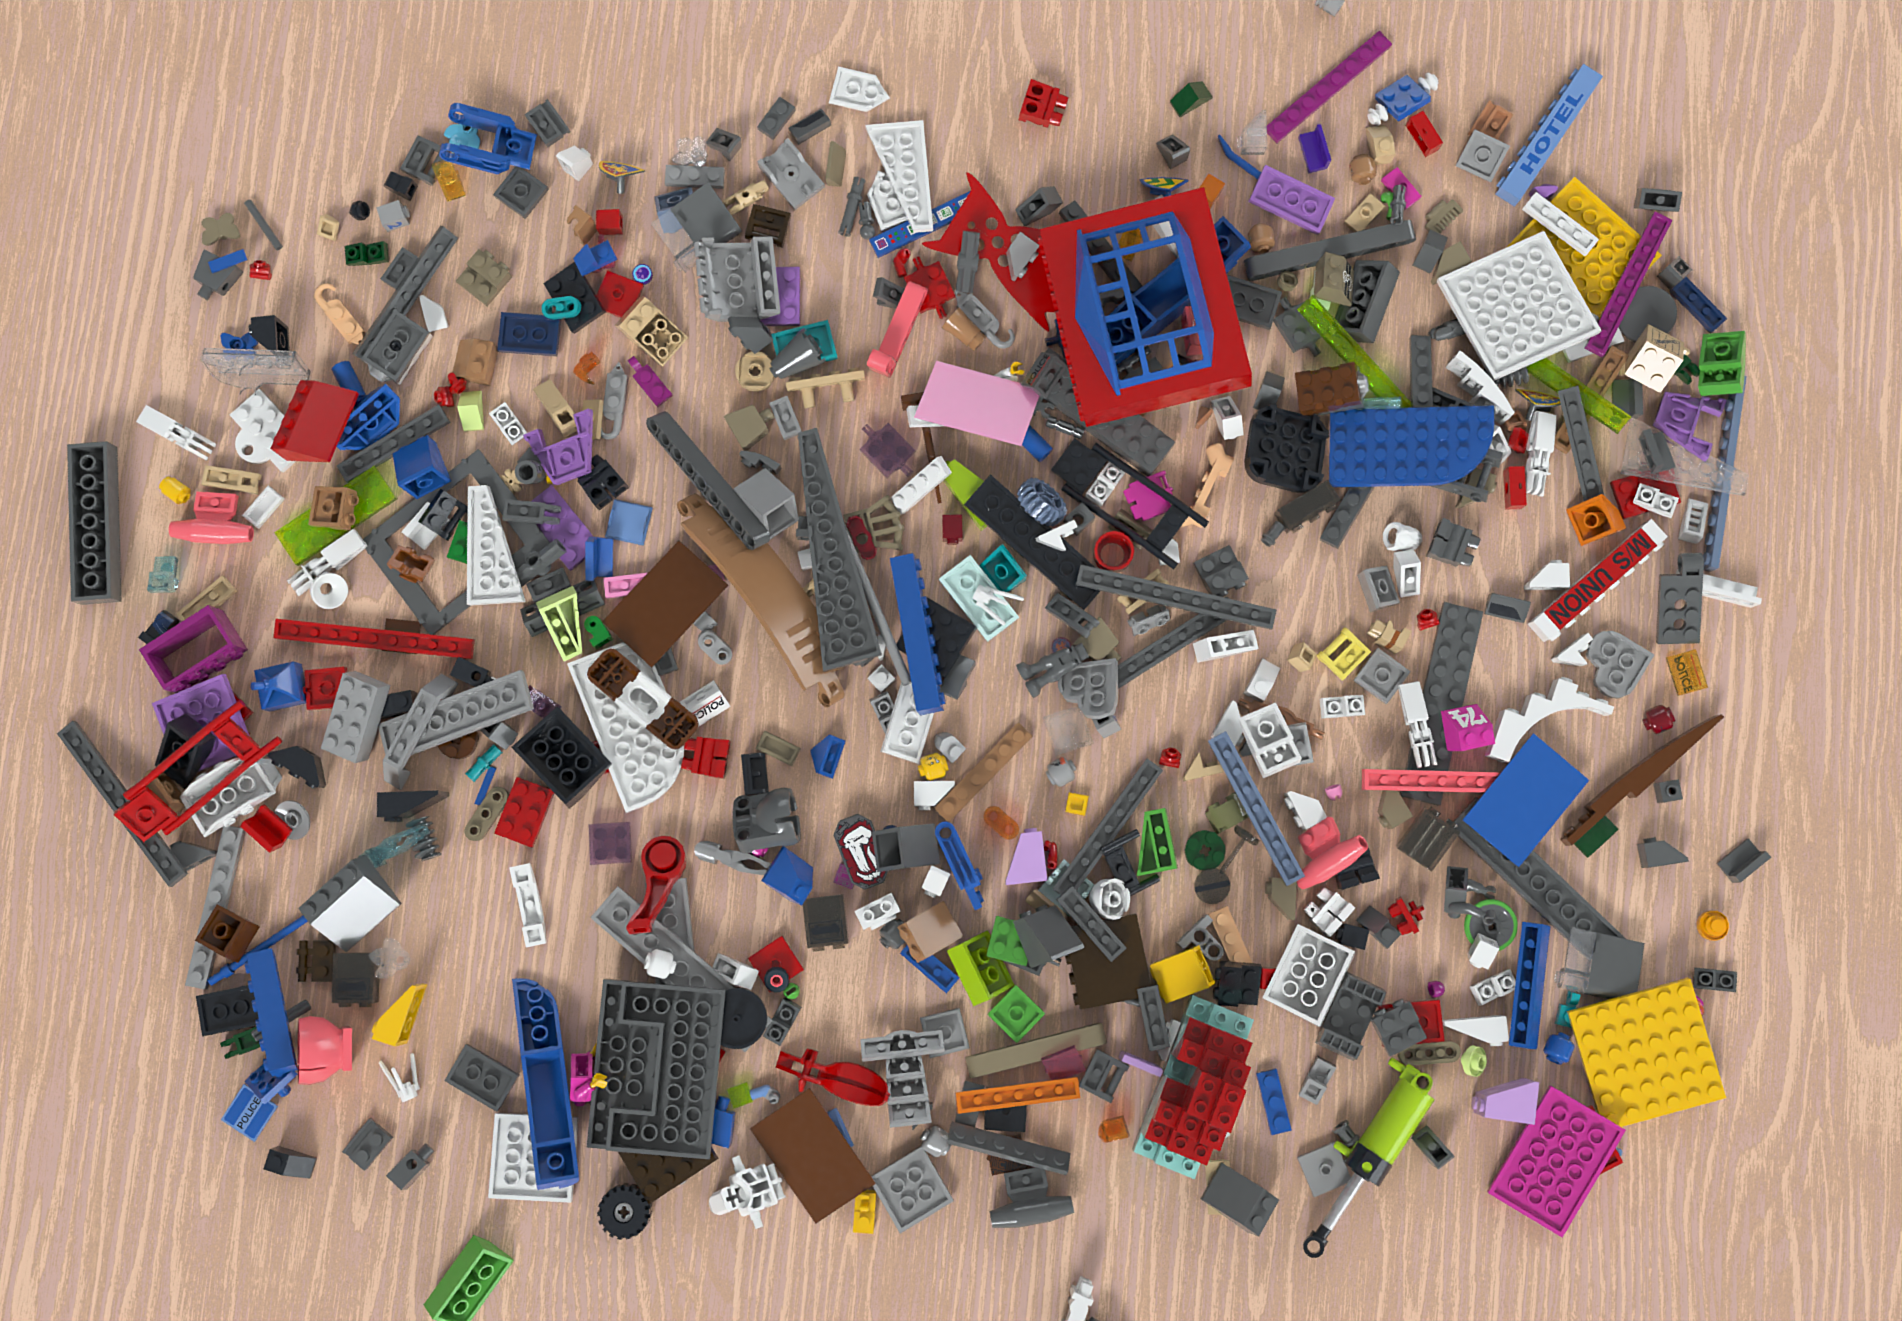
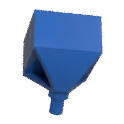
M292 661L254 670L256 682L251 683V689L258 690L262 710L271 712L306 704V695L303 693L305 678L302 664Z

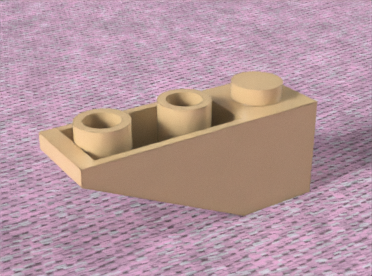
M549 379L533 388L563 437L565 438L576 432L574 412L553 382Z

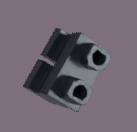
M597 454L592 457L594 468L591 470V473L578 477L577 482L581 485L594 506L600 511L613 501L606 492V488L617 498L629 487L607 460H603Z
M1369 847L1354 863L1335 875L1338 889L1344 890L1360 885V883L1364 884L1380 879Z

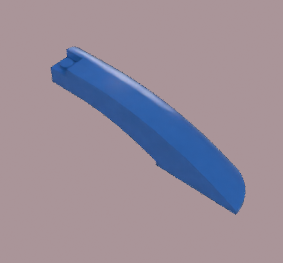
M1222 216L1214 224L1227 274L1238 263L1237 260L1251 248V245ZM1179 257L1135 293H1131L1142 339L1159 334L1183 314L1185 306H1191ZM1126 299L1109 315L1127 311ZM1130 318L1107 323L1112 346L1135 341ZM1134 348L1115 353L1116 366L1138 349Z
M524 978L512 979L536 1186L537 1190L558 1186L561 1189L579 1181V1171L558 1007L551 992L539 985L538 982Z

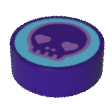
M639 264L633 269L632 275L636 282L643 285L651 282L653 273L648 265Z

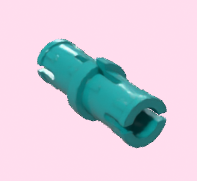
M492 744L481 757L477 758V761L465 774L475 782L486 769L489 770L491 768L490 765L503 752Z

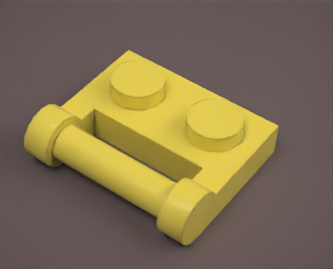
M1344 627L1340 631V635L1323 652L1320 651L1316 656L1343 681L1371 651ZM1346 639L1349 640L1351 644L1332 661L1329 656Z

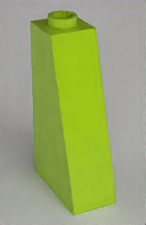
M955 459L951 462L948 460L945 463L952 473L943 481L980 531H982L987 525L967 509L964 504L984 481Z

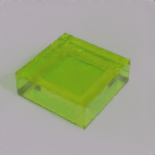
M748 1082L727 1089L733 1109L754 1102L750 1095Z

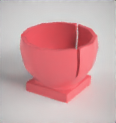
M309 1016L298 1019V1084L312 1085L324 1082L339 1069L352 1071V1028L350 1026H343L340 1029L322 1017Z

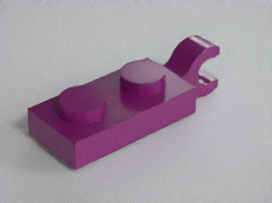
M634 356L628 360L631 367L636 371L632 377L657 408L673 396L648 364L642 367Z

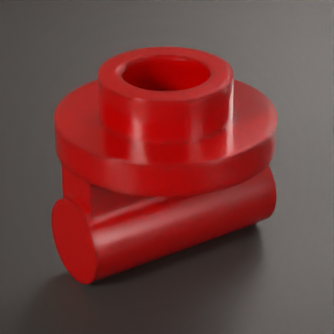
M263 260L254 261L250 264V278L271 280L270 265Z
M454 373L448 374V381L451 386L449 392L451 394L462 393L466 389L467 381L464 378L458 380Z
M451 386L438 387L437 391L434 392V401L440 406H455L453 394L449 392Z
M1424 609L1417 615V626L1420 631L1439 625L1437 613L1431 609Z
M1172 747L1162 750L1159 765L1179 768L1180 752Z

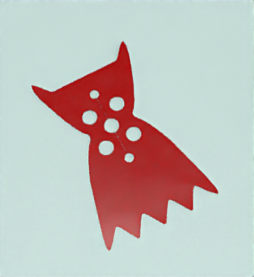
M966 172L971 187L967 198L941 239L923 242L922 245L935 251L958 256L961 251L963 231L979 232V239H982L985 243L984 248L978 251L979 259L986 258L989 260L994 273L1005 289L1044 330L1049 332V326L1044 313L1055 312L1040 247L1036 250L1039 254L1033 263L1029 261L1025 266L1028 270L1022 278L1017 277L1015 282L1011 280L1009 265L1002 267L998 263L999 256L1007 255L1006 252L1012 244L1011 237L1014 234L1021 232L1039 245L1037 237L1041 236L1040 229L1025 226H1008L1002 212L985 188L972 174ZM988 218H995L997 220L998 226L996 229L990 230L987 228L986 220ZM969 222L975 223V227L973 229H970L968 227ZM999 236L1004 240V245L1001 248H995L992 245L994 237Z

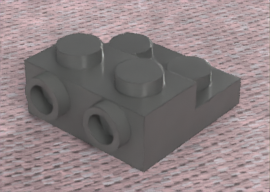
M1230 545L1193 563L1208 593L1211 595L1224 597L1229 594L1228 590L1232 588L1238 590L1246 586L1245 582L1249 579Z
M1397 1000L1392 1003L1393 1007L1387 1010L1385 1008L1379 1009L1370 1018L1390 1057L1427 1038L1418 1021L1419 1018L1411 1002L1408 1000Z

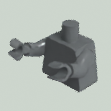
M1447 866L1444 912L1454 919L1459 918L1461 914L1483 918L1485 925H1492L1494 923L1495 911L1487 910L1485 912L1479 907L1466 903V896L1468 891H1474L1478 894H1484L1487 899H1495V896L1487 893L1488 891L1496 893L1495 887H1484L1483 884L1468 879V868Z

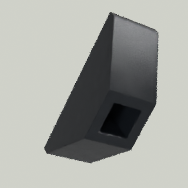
M300 746L268 753L267 757L272 759L271 763L281 769L283 767L289 770L288 774L297 779L300 777L305 779V784L313 789L317 787L325 788L326 781L321 758Z

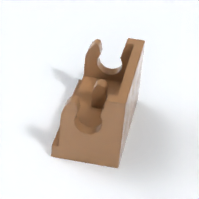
M575 205L573 212L567 218V223L570 224L573 219L578 221V224L573 229L574 235L578 236L581 244L585 246L595 235L597 229L592 217Z

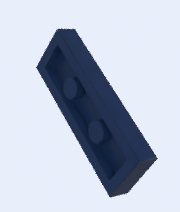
M1687 277L1669 291L1710 334L1727 320L1722 312Z

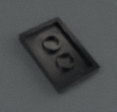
M575 262L543 283L551 298L572 296L580 301V313L575 317L564 318L570 331L574 334L606 313L585 275H581ZM574 304L570 306V310L574 309Z
M248 985L196 996L202 1037L256 1026L255 1020L259 1019L258 1012H254L252 1007V1000H255L254 992L250 993Z

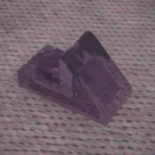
M529 685L528 688L534 707L531 711L544 719L557 706L561 709L562 706L540 690Z

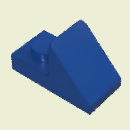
M608 240L592 248L586 244L573 258L582 276L618 260Z

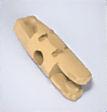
M764 180L757 184L752 183L722 202L725 207L734 202L737 203L728 210L733 216L755 201L760 200L769 188Z

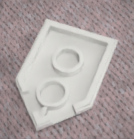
M838 66L829 100L830 104L867 112L890 99L876 75Z
M878 171L867 196L881 231H885L908 221L888 176Z

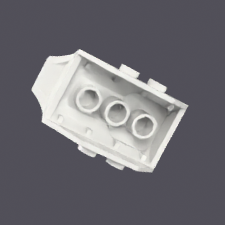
M239 757L227 762L223 761L216 764L211 772L202 773L195 778L196 781L191 783L180 796L186 809L191 807L243 761ZM261 758L192 816L204 838L223 826H230L236 822L235 818L240 815L249 814L254 810V806L276 793V787L281 781L282 776L276 766L271 763V759Z

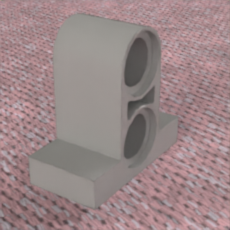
M1206 914L1176 942L1182 949L1190 943L1194 946L1199 945L1204 957L1209 960L1216 961L1223 956L1222 946L1205 929L1213 921ZM1197 930L1202 931L1204 935L1203 940L1200 942L1194 939V933ZM1212 945H1215L1218 949V953L1214 957L1208 954V949Z

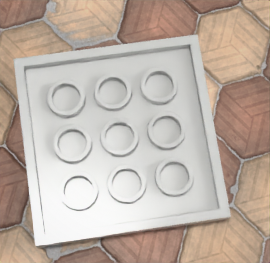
M495 1113L488 1198L571 1203L573 1201L574 1184L561 1189L558 1186L537 1190L528 1114ZM572 1117L575 1147L577 1146L579 1117Z

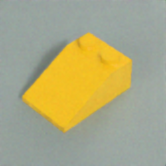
M427 984L412 985L374 1023L372 1033H374L373 1040L395 1047L408 1043Z

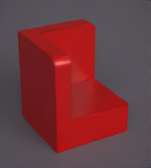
M620 209L596 210V229L599 235H623V215Z

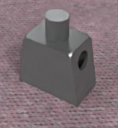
M204 249L193 279L202 285L197 295L208 301L213 291L222 296L226 295L241 277L243 271L236 265L212 273L208 262L220 257Z
M426 1143L418 1151L411 1150L386 1177L400 1190H407L430 1165L427 1159L435 1151ZM413 1160H416L417 1166L415 1168L412 1167Z

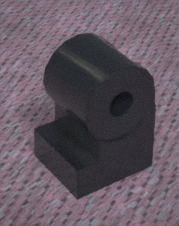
M390 171L383 185L389 191L411 201L418 187L413 179Z

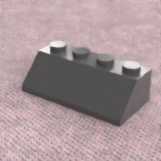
M1356 260L1353 267L1352 305H1339L1330 331L1356 342L1374 343L1400 271L1389 261Z

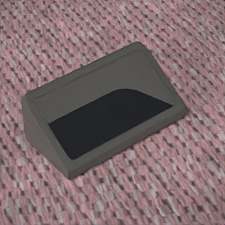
M820 109L788 129L799 145L830 127L831 120Z
M1491 593L1488 595L1484 614L1524 623L1531 602Z

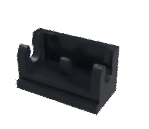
M765 753L741 754L745 795L768 793Z

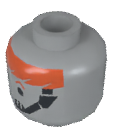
M1060 757L1048 764L1046 775L1053 786L1062 787L1075 779L1074 771L1077 768L1072 760L1067 761L1066 758Z

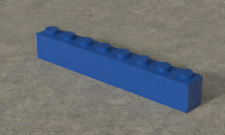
M913 553L890 558L916 711L920 716L944 711L943 704H946L944 692L940 691L939 686L942 685V678L936 669L939 661L937 654L933 652L935 639L933 634L930 635L929 627H932L930 615L926 613V608H929L927 597L923 596L922 589H925L923 577L920 578L919 571L922 570L920 559H917Z

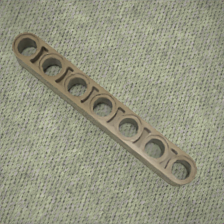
M1096 1023L965 1057L970 1078H975L1104 1045L1107 1043L1103 1024Z

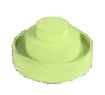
M1472 1045L1462 1054L1461 1063L1467 1075L1478 1077L1483 1073L1487 1064V1058L1482 1047Z

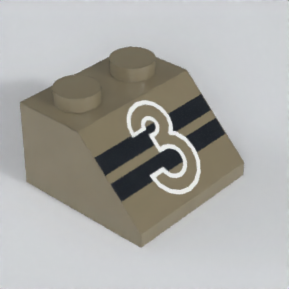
M1325 252L1316 263L1314 298L1346 306L1352 305L1354 270L1344 256Z

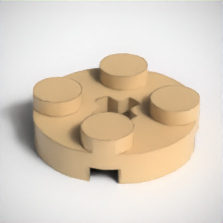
M748 352L741 360L739 359L736 364L735 374L740 385L753 392L768 389L775 378L769 369L772 367L770 364L771 359L762 352H757L756 354ZM754 367H758V370L761 371L757 376H753L750 373V370H754Z

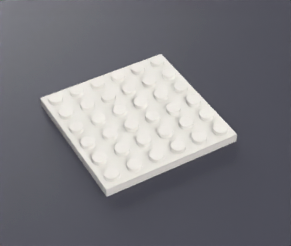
M1544 231L1437 279L1440 289L1493 381L1601 332L1599 325Z

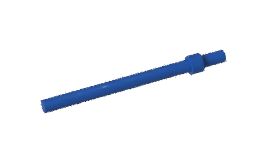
M304 915L246 954L268 949L308 921ZM244 954L239 963L234 961L221 967L219 972L207 979L208 983L212 986L224 977L228 978L233 975L236 969L248 961L247 955Z

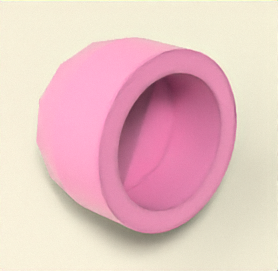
M1340 784L1325 788L1326 795L1330 800L1335 801V796L1338 799L1341 798L1342 788Z

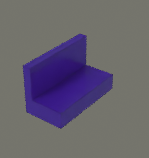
M1318 124L1314 131L1300 134L1298 137L1308 174L1327 169L1331 162L1322 126Z

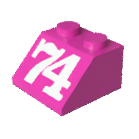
M1477 704L1441 711L1447 751H1465L1495 744L1493 725Z

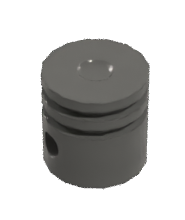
M537 460L521 461L515 467V477L523 484L540 483L545 478L546 472L541 466L542 463Z

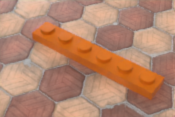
M1078 1077L955 1092L957 1114L1080 1098Z

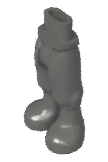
M1080 643L1075 647L1071 645L1050 655H1044L1035 664L1028 665L1021 662L1016 666L1025 681L1041 671L1047 670L1044 675L1025 682L1029 693L1035 698L1040 694L1042 687L1048 683L1058 681L1078 664H1082V660L1088 658L1089 655L1083 643Z

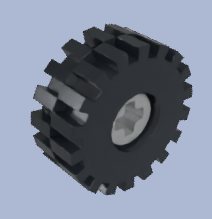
M624 1183L623 1185L615 1186L602 1197V1201L598 1205L599 1211L597 1212V1216H600L599 1225L602 1224L604 1226L602 1229L604 1232L608 1231L610 1233L609 1236L612 1238L616 1236L619 1240L623 1238L627 1240L637 1236L648 1225L652 1216V1203L648 1204V1201L644 1198L640 1189L637 1188V1185ZM623 1206H626V1210L630 1211V1213L627 1214L626 1217H623V1214L619 1213V1210H622Z

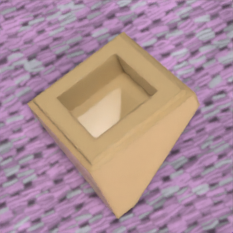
M328 214L321 215L317 235L336 241L339 221Z

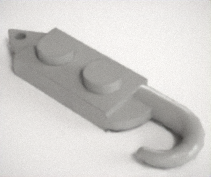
M955 290L958 304L957 309L960 307L966 316L996 347L1004 349L1013 344L1015 335L1012 329L1008 330L1010 339L1006 342L1001 341L995 335L999 329L998 319L972 293L967 294Z
M619 362L610 373H607L603 414L607 419L614 421L613 431L609 434L604 433L601 427V437L607 440L614 439L619 435L624 415L628 376L625 375Z

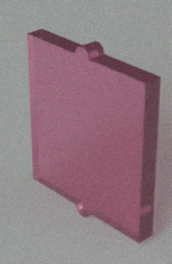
M1075 1045L1041 1058L1045 1067V1073L1049 1075L1051 1080L1065 1079L1086 1071L1082 1062V1055H1079Z

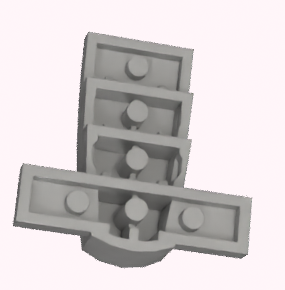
M900 1030L892 1032L885 1037L860 1039L862 1062L886 1059V1081L888 1092L890 1093L888 1100L890 1128L932 1123L921 1055L945 1052L942 1030L919 1033Z

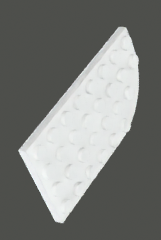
M622 642L567 663L601 751L612 763L609 767L610 774L626 813H629L656 801L670 789L681 770L684 745L676 750L667 747L588 679L587 671L605 650L615 649L666 692L655 665L651 668L627 644ZM641 688L634 689L630 694V700L645 713L650 714L656 710L657 702Z

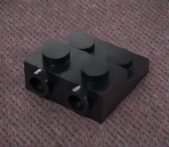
M1220 961L1219 968L1216 967L1215 980H1218L1217 987L1213 988V999H1216L1217 1005L1238 1007V1004L1258 1005L1261 964Z

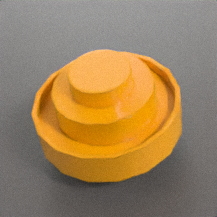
M1706 911L1698 917L1697 930L1704 939L1718 941L1727 935L1729 922L1721 912Z

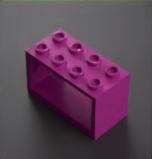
M207 605L140 648L139 651L163 690L178 693L192 687L196 683L206 681L213 672H219L226 668V664L230 661H236L243 657V653L248 651L225 612ZM216 625L228 644L177 677H174L164 658Z

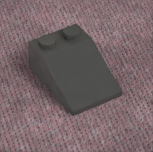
M1220 1163L1200 1198L1244 1231L1256 1236H1260L1279 1202L1278 1198L1223 1163Z

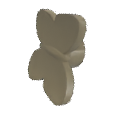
M225 213L219 220L211 217L203 219L202 226L206 230L202 233V243L205 246H209L217 242L219 238H240L239 229L233 224L234 216L231 213Z

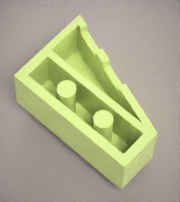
M571 586L536 602L563 661L582 654L577 593L574 587Z

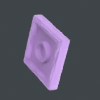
M1123 1050L1120 1052L1118 1058L1122 1062L1161 1077L1163 1070L1159 1065Z

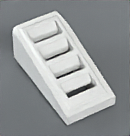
M1690 498L1687 500L1679 531V540L1694 544L1700 542L1704 534L1708 503ZM1695 508L1701 510V512L1693 511L1691 509Z

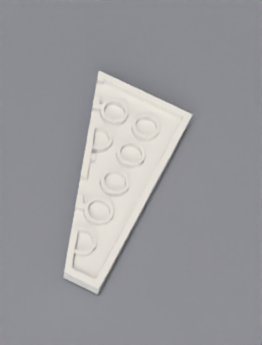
M923 120L865 125L913 232L933 231Z
M487 485L468 486L467 605L526 602L491 489Z

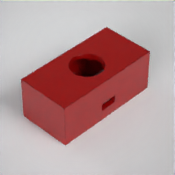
M1421 111L1409 118L1405 126L1425 158L1438 151L1443 141L1425 112Z
M1509 466L1503 471L1505 510L1522 509L1527 506L1525 466Z

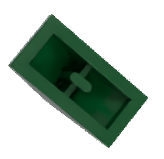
M1203 81L1191 82L1180 90L1170 100V103L1178 116L1182 117L1213 97Z

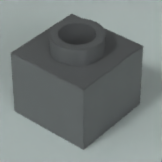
M1679 779L1653 784L1657 803L1683 799Z

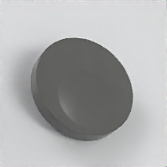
M1654 286L1639 287L1619 325V329L1627 339L1633 342L1638 340L1648 324L1669 334L1677 318L1676 303L1671 295L1661 288Z

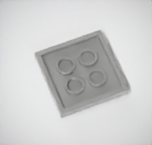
M922 1146L871 1176L876 1183L873 1187L899 1233L904 1232L954 1201L928 1154L922 1149Z

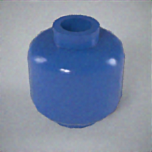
M1558 1032V1035H1549L1543 1049L1545 1055H1547L1546 1059L1559 1065L1569 1062L1575 1048L1574 1043L1570 1041L1571 1037L1561 1032Z

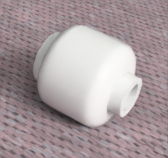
M658 949L653 950L651 953L648 952L644 963V969H647L648 975L661 979L667 978L669 973L673 974L676 967L672 953Z

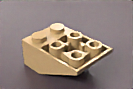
M642 296L637 299L614 325L662 367L688 339L646 297Z

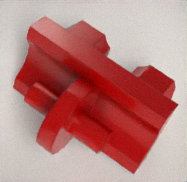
M1401 896L1396 898V902L1387 909L1392 918L1402 913L1405 916L1406 920L1397 924L1401 935L1419 932L1412 916L1415 915L1417 921L1422 920L1423 917L1420 912L1425 909L1424 906L1420 905L1417 907L1413 900L1408 903L1411 908L1408 911Z

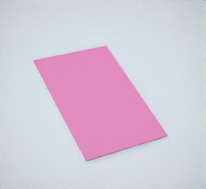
M936 361L914 418L1022 446L1039 395L1034 390L1021 386L1019 382Z

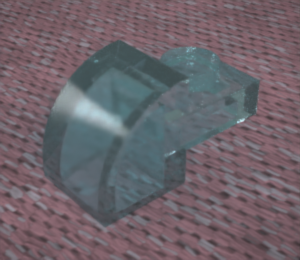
M175 556L155 557L154 570L149 572L148 592L173 593L176 591L179 580L176 578L178 559Z

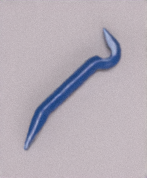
M1218 135L1219 143L1227 158L1258 180L1261 172L1235 154L1221 135Z

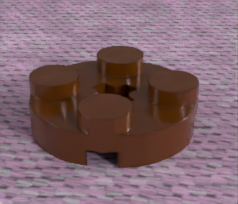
M475 731L462 736L460 744L451 740L438 745V748L449 758H467L476 749L475 747L479 740L478 732Z

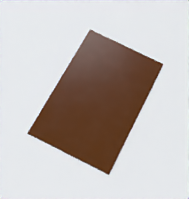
M678 541L602 622L652 668L729 585L682 542Z
M810 1088L750 1128L815 1224L876 1184Z

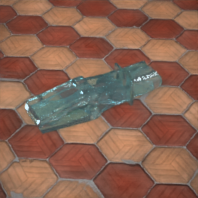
M423 823L384 839L378 846L365 850L358 857L366 855L377 869L387 864L385 860L408 851L429 833L428 827ZM411 833H414L413 836L407 837V839L402 845H396L398 842L401 841L402 837L409 836Z

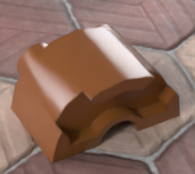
M398 545L387 565L390 569L394 568L401 572L399 575L401 578L416 583L418 580L423 582L435 560L428 554L416 555L417 552L411 547L405 548Z

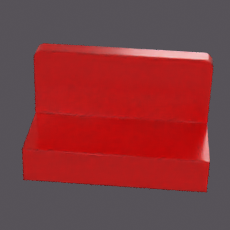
M265 804L261 805L255 815L244 820L240 826L269 853L281 848L293 831Z

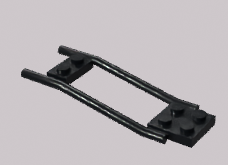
M1074 438L1051 469L1054 474L1066 482L1061 489L1078 503H1083L1091 512L1127 535L1173 570L1178 563L1162 551L1186 519L1190 517L1204 528L1209 523L1207 519L1114 456L1098 443H1095L1090 450ZM1107 461L1172 504L1147 539H1144L1082 496Z

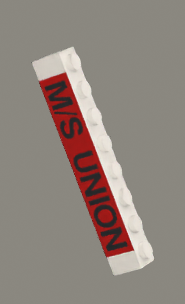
M1652 519L1646 521L1528 623L1529 627L1543 642L1549 639L1551 641L1555 640L1561 635L1560 630L1564 626L1568 628L1575 623L1576 620L1574 618L1578 614L1582 616L1590 610L1591 607L1589 605L1593 601L1597 603L1605 597L1604 592L1608 588L1610 590L1615 588L1620 583L1619 579L1623 575L1625 577L1630 575L1635 570L1633 567L1637 563L1642 564L1650 557L1648 554L1652 550L1654 552L1659 550L1664 545L1662 541L1668 536Z

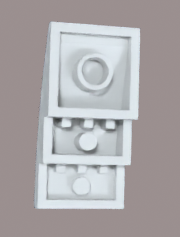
M1459 351L1445 368L1461 378L1457 385L1473 396L1469 403L1476 406H1494L1495 422L1502 425L1515 413L1494 381L1463 352Z

